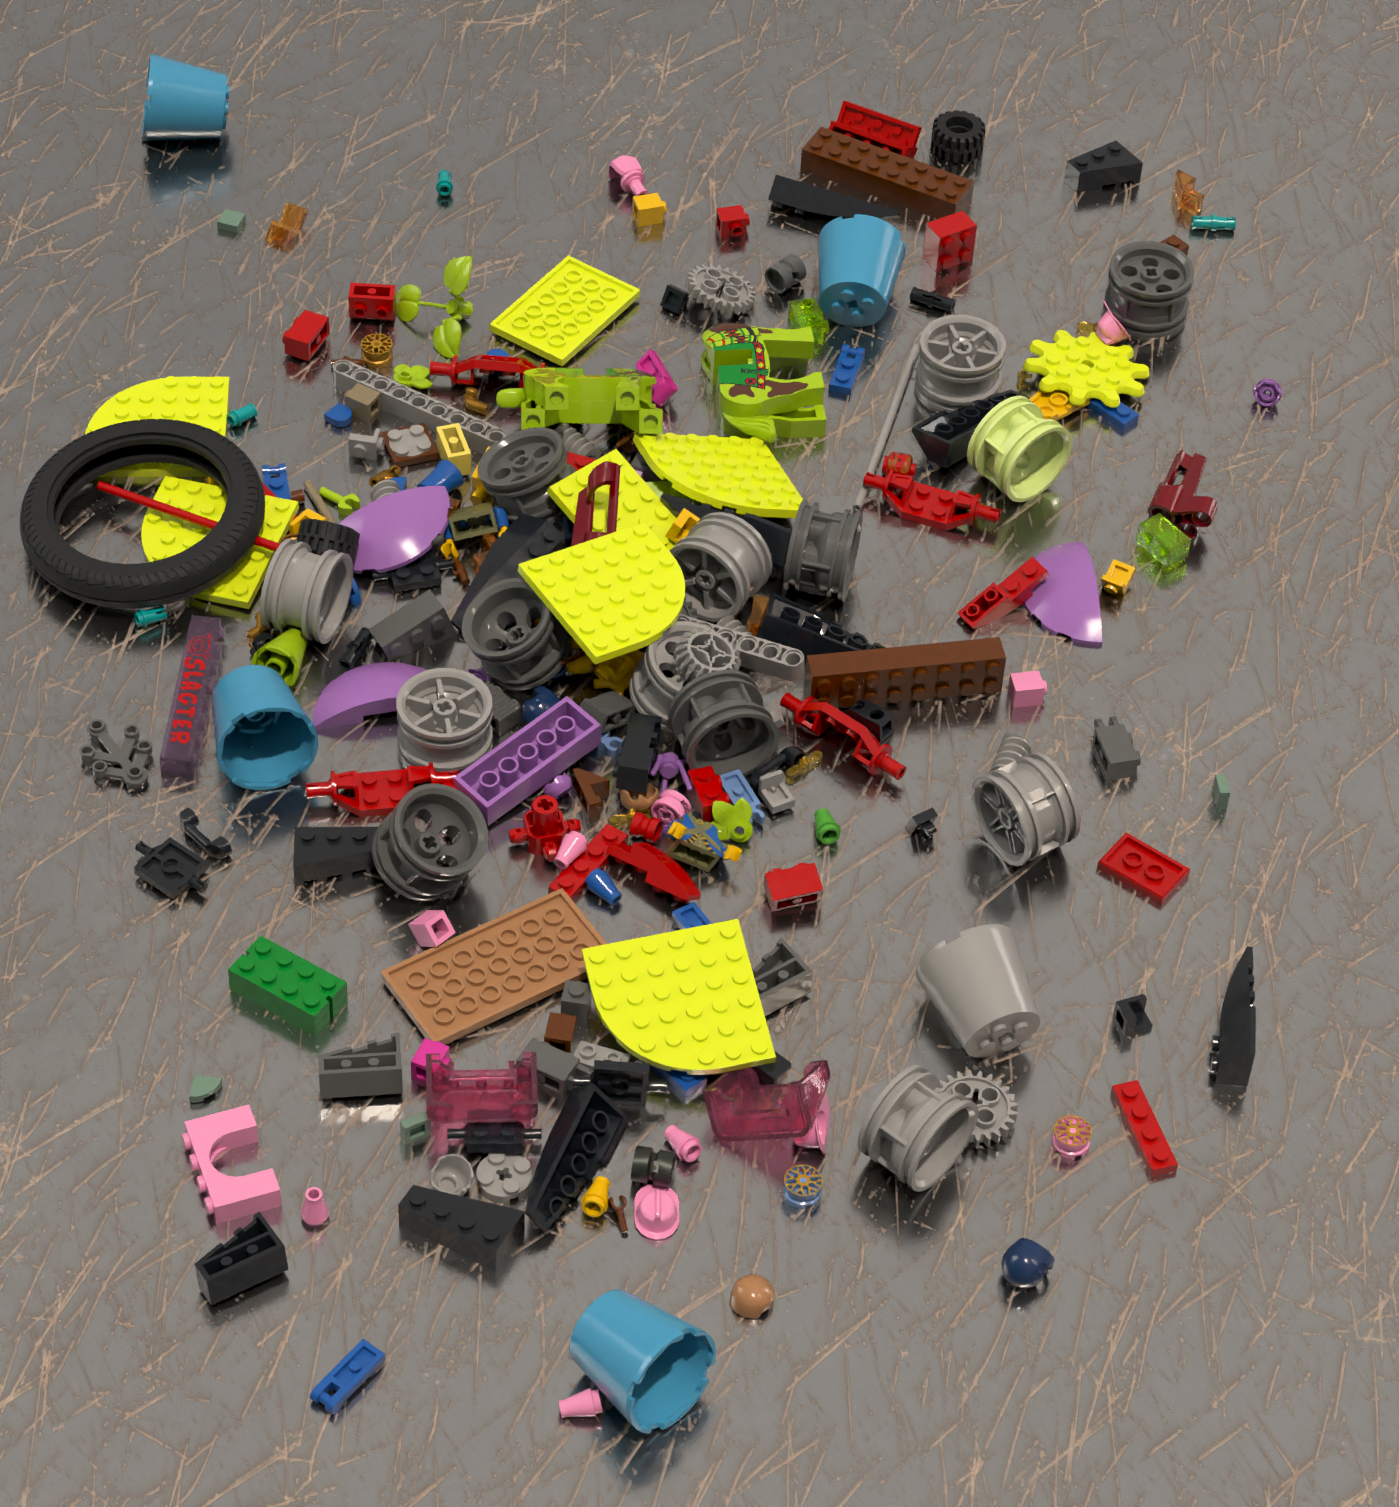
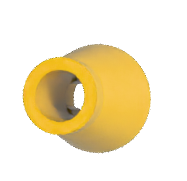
M603 1176L596 1177L581 1198L582 1210L586 1215L599 1217L607 1211L610 1181Z

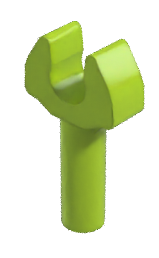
M321 487L319 490L320 496L338 504V513L341 515H351L353 513L351 506L360 509V500L353 493L343 497L325 487Z

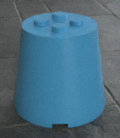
M150 54L146 86L148 87L147 95H150L149 100L145 99L142 140L220 139L222 129H226L229 109L227 99H229L230 86H227V75Z
M854 214V218L843 219L841 216L833 219L822 228L818 237L819 304L822 312L832 321L844 326L864 327L878 322L884 316L906 253V244L901 239V233L893 225L877 217Z
M247 665L229 672L218 682L212 696L216 755L221 771L232 779L234 784L251 790L275 789L291 783V778L301 771L304 773L310 767L318 750L316 729L278 672L262 665Z
M622 1289L609 1291L589 1305L576 1323L569 1345L572 1360L624 1418L642 1433H651L652 1429L658 1427L664 1430L679 1421L694 1406L709 1382V1379L706 1378L710 1366L715 1365L716 1361L715 1342L707 1332Z

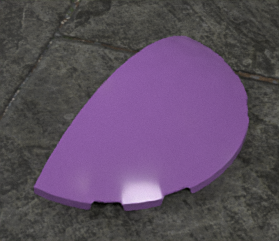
M445 486L416 487L389 494L363 506L341 521L340 525L350 527L360 534L353 563V573L362 574L364 570L376 569L378 573L391 571L415 561L429 551L432 547L431 542L437 535L442 536L448 525L447 515L448 510L451 509V501Z
M1070 542L1041 552L1035 559L1048 571L1049 576L1031 590L1033 596L1023 603L1025 609L1030 616L1035 615L1041 621V626L1054 635L1062 633L1070 636L1072 642L1102 646L1098 588L1093 563L1087 547L1083 542Z
M382 662L363 665L345 672L331 681L321 692L313 710V725L315 729L322 730L363 723V716L397 711L396 698L401 687L411 677L426 671V669L405 663Z

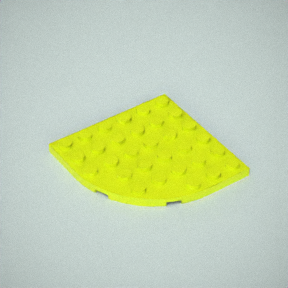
M168 376L134 385L107 400L91 418L85 434L126 421L171 419L194 423L226 437L229 377ZM148 462L124 466L99 477L208 476L196 469L180 464Z
M674 433L634 434L633 442L651 470L661 480L668 479L672 482V488L701 503L711 504L712 507L722 509V506L735 508L738 514L745 515L749 513L760 517L796 518L803 498L763 439L757 437L747 439L737 436H730L728 438L716 435L697 436L695 434L676 435Z
M169 476L164 477L153 498L159 502L217 522L220 520L227 503V495L220 486ZM265 495V515L259 536L278 543L287 534L289 524L299 510L298 501ZM148 508L143 519L141 531L142 546L147 562L157 561L183 552L209 534L211 529ZM254 545L246 558L233 572L214 586L192 597L250 609L275 552Z
M644 522L518 564L519 574L594 664L630 653L657 641L662 637L663 632L674 626L683 608L685 581L682 570L671 552Z
M738 919L582 949V957L592 998L603 1025L606 1029L608 1028L619 1045L641 1061L670 1072L671 1069L684 1071L688 1075L718 1074L776 1062V1055Z

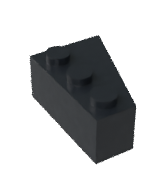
M1113 141L1066 162L1064 182L1077 193L1102 189L1103 185L1114 184V187L1121 186L1122 182L1128 181L1137 184L1140 183L1143 162L1118 141Z
M632 713L625 742L622 744L621 754H618L617 764H614L612 778L617 779L616 789L646 793L652 778L650 773L657 761L662 717Z
M260 1212L253 1216V1221L245 1228L239 1227L233 1232L234 1237L224 1245L219 1243L194 1264L199 1288L211 1305L288 1270L285 1246Z

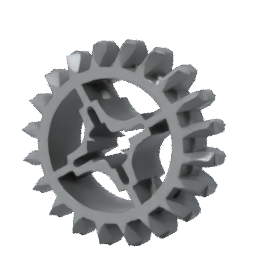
M703 627L698 631L693 628L682 635L675 646L674 665L679 667V674H685V680H694L699 676L718 670L739 671L741 659L739 658L740 652L735 650L736 644L729 643V637H722L721 632L718 634L714 633L712 628L708 631Z

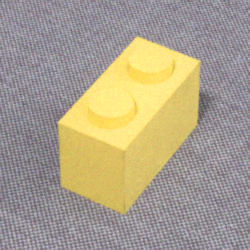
M460 424L436 427L437 450L441 460H448L459 469L462 476L471 474V452Z

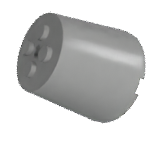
M981 925L959 932L961 937L948 944L943 940L921 959L916 968V977L919 984L966 1053L976 1058L994 1056L1017 1047L1030 1038L1040 1025L1039 1013L1015 935L1009 927L1004 925Z

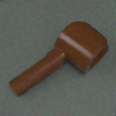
M303 490L291 491V500L298 501L299 504L305 503Z
M623 1195L619 1196L620 1207H616L613 1198L610 1197L608 1199V1208L610 1211L616 1212L621 1232L627 1233L628 1228L623 1210L627 1205L626 1197Z

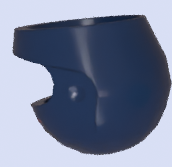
M538 686L533 689L534 698L524 702L521 716L525 726L560 701L548 688Z
M1019 1238L1002 1256V1273L1013 1286L1026 1289L1031 1288L1042 1281L1047 1269L1052 1270L1055 1259L1040 1244L1027 1238Z

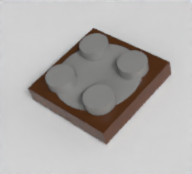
M425 423L381 432V438H385L384 447L393 465L403 467L439 458V452Z

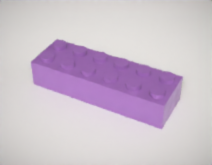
M566 696L453 777L454 786L477 805L483 814L486 824L489 826L600 745L601 724Z

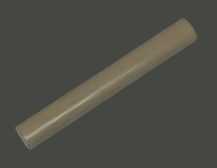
M305 481L303 486L321 516L325 517L326 521L337 524L312 481Z

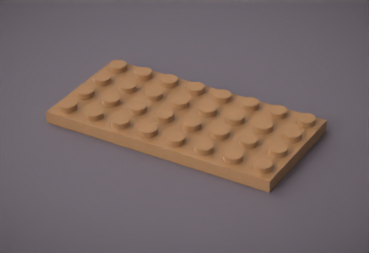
M561 888L447 940L437 947H432L380 971L382 981L424 1037L446 1045L564 989L566 980L581 981L588 978L582 957V949L607 943L564 889Z

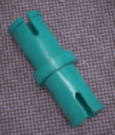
M1212 214L1211 216L1192 215L1191 229H1206L1215 232L1216 230L1235 231L1236 217H1218L1216 214Z

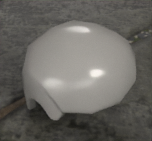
M456 1154L439 1157L430 1172L431 1189L463 1196L469 1190L474 1177L471 1163L463 1156Z

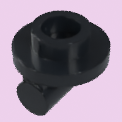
M267 632L258 634L254 640V646L250 649V654L254 656L259 648L275 638Z

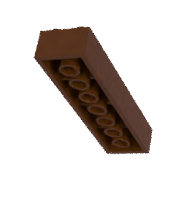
M820 127L802 148L800 170L936 219L965 211L972 202L974 181L854 139L848 135L840 134L828 128Z
M1000 637L807 655L804 693L806 698L810 696L815 697L818 702H827L835 708L851 707L859 699L867 700L876 705L998 693L1002 691L1006 655Z

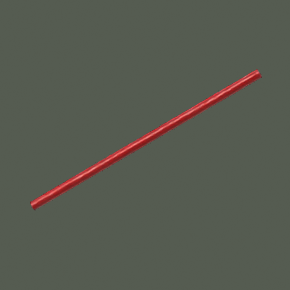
M102 481L97 484V490L211 530L218 523L217 521ZM257 536L254 545L276 552L280 543Z

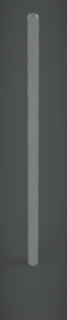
M918 344L911 346L866 472L875 474L919 353ZM863 480L853 505V510L856 512L862 510L870 488L863 486Z

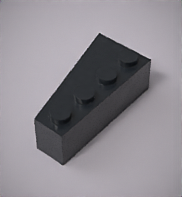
M295 827L294 886H302L305 881L316 880V883L327 881V877L342 874V877L352 876V873L364 870L366 873L377 871L372 857V840L378 827Z
M416 1185L410 1188L398 1204L399 1225L494 1271H497L525 1231V1211Z

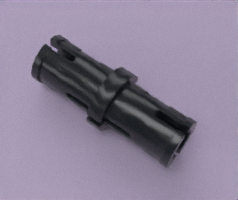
M913 287L910 293L911 301L925 304L928 308L933 309L935 307L952 313L955 308L956 299L938 295L936 291L928 292Z
M363 627L360 629L355 639L346 646V652L338 661L339 666L343 670H351L357 660L366 653V647L373 639L368 630L369 628Z

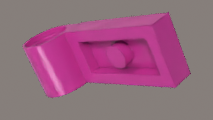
M649 349L635 366L638 370L645 371L656 378V384L652 385V400L662 407L678 391V388L657 353Z

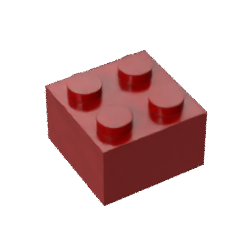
M964 211L927 222L922 258L935 272L973 260L977 225Z

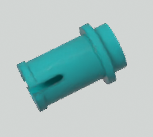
M442 170L438 173L436 190L443 196L449 195L453 190L452 174L449 172L447 176L448 170Z
M252 403L238 410L232 409L227 414V421L232 427H240L243 422L257 417V409Z
M162 605L144 611L139 609L138 612L134 613L136 625L146 628L148 624L167 620V612H162L165 610V607Z

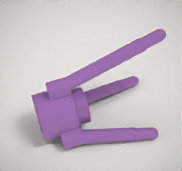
M671 752L662 755L658 754L657 761L650 774L654 776L659 769L660 774L663 776L661 793L667 790L668 779L673 778L679 770L687 790L691 791L692 786L684 768V760H679L678 756Z

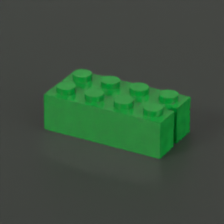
M260 936L246 950V955L242 954L228 969L229 988L231 991L314 1037L330 1022V1016L334 1018L348 1003L346 981L263 936Z

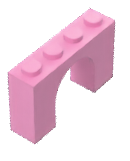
M249 1104L185 1121L186 1133L181 1134L185 1150L190 1149L192 1155H189L192 1171H198L199 1176L196 1177L199 1191L200 1193L205 1192L207 1198H204V1204L207 1214H213L216 1224L281 1206L280 1187L273 1168L245 1176L233 1177L220 1173L212 1165L215 1159L222 1153L258 1142L257 1124Z

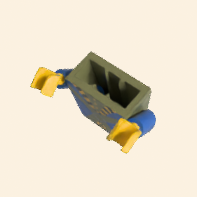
M491 502L460 508L448 518V525L444 531L445 543L441 546L445 559H448L450 553L453 554L454 558L458 557L459 553L454 545L457 540L493 533L498 530L500 531V537L509 527L505 510L500 507H492Z
M698 811L683 814L679 820H673L662 831L663 836L669 838L666 855L706 872H709L719 859H730L738 863L742 853V849L734 845L724 847L718 838L716 826L702 820V815Z

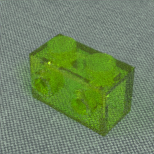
M806 298L789 301L788 320L792 329L811 327L814 345L824 344L826 334H829V324L827 320L824 321L823 312L820 306H818L816 299Z
M1160 513L1138 524L1135 541L1166 568L1188 557L1191 539Z

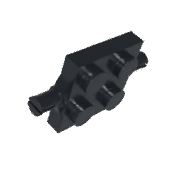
M431 548L424 555L405 566L387 572L378 573L377 571H372L371 573L373 582L387 579L392 584L395 593L442 585L440 570L454 568L452 558L438 561Z
M171 837L154 848L149 847L143 841H139L136 844L135 850L143 854L144 858L134 866L135 875L172 899L190 886L200 893L206 891L208 884L198 879V877L209 869L208 861Z
M594 1060V1070L590 1077L574 1075L573 1087L594 1083L615 1104L645 1106L646 1097L650 1091L666 1093L667 1081H651L649 1063Z
M513 1112L467 1113V1124L464 1126V1129L447 1128V1140H464L466 1143V1153H522V1145L525 1140H542V1128L525 1129L522 1123V1114H515Z

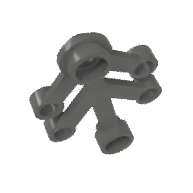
M92 720L87 727L89 740L101 742L109 753L97 752L93 746L84 745L79 750L81 760L84 762L95 761L92 764V771L95 777L101 778L105 776L123 779L124 783L132 789L143 787L148 780V771L144 766L148 756L152 754V743L149 740H141L137 743L138 756L133 765L129 757L135 741L140 737L139 727L130 724L124 728L125 739L120 749L108 735L107 725L102 720ZM107 763L120 765L122 769L110 768L107 766Z

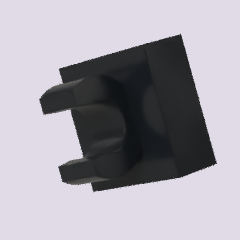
M672 284L667 285L660 305L676 314H682L684 307L687 306L689 293Z
M932 807L913 816L905 828L910 836L919 832L923 841L933 838L932 834L937 832L933 822L938 815Z

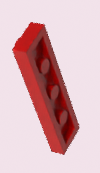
M606 824L586 845V850L548 886V894L563 888L573 901L587 886L585 883L586 877L597 868L602 870L614 857L606 853L609 843L626 844L628 842V834Z
M1138 1080L1112 1085L1111 1093L1150 1176L1177 1171L1178 1163Z

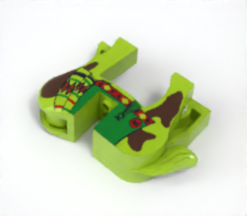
M722 323L709 328L703 333L702 344L706 349L701 355V367L712 385H717V420L719 428L729 436L747 439L757 437L773 443L777 436L789 439L825 437L826 415L823 406L825 387L822 373L814 372L808 376L791 380L769 377V372L772 370L813 359L814 337L811 327L782 329Z
M583 368L529 369L524 371V388L500 390L496 396L497 405L501 408L514 409L521 407V430L534 427L545 428L557 423H622L639 434L663 433V410L656 408V405L652 403V385L656 384V378L641 370L606 368V375H584Z

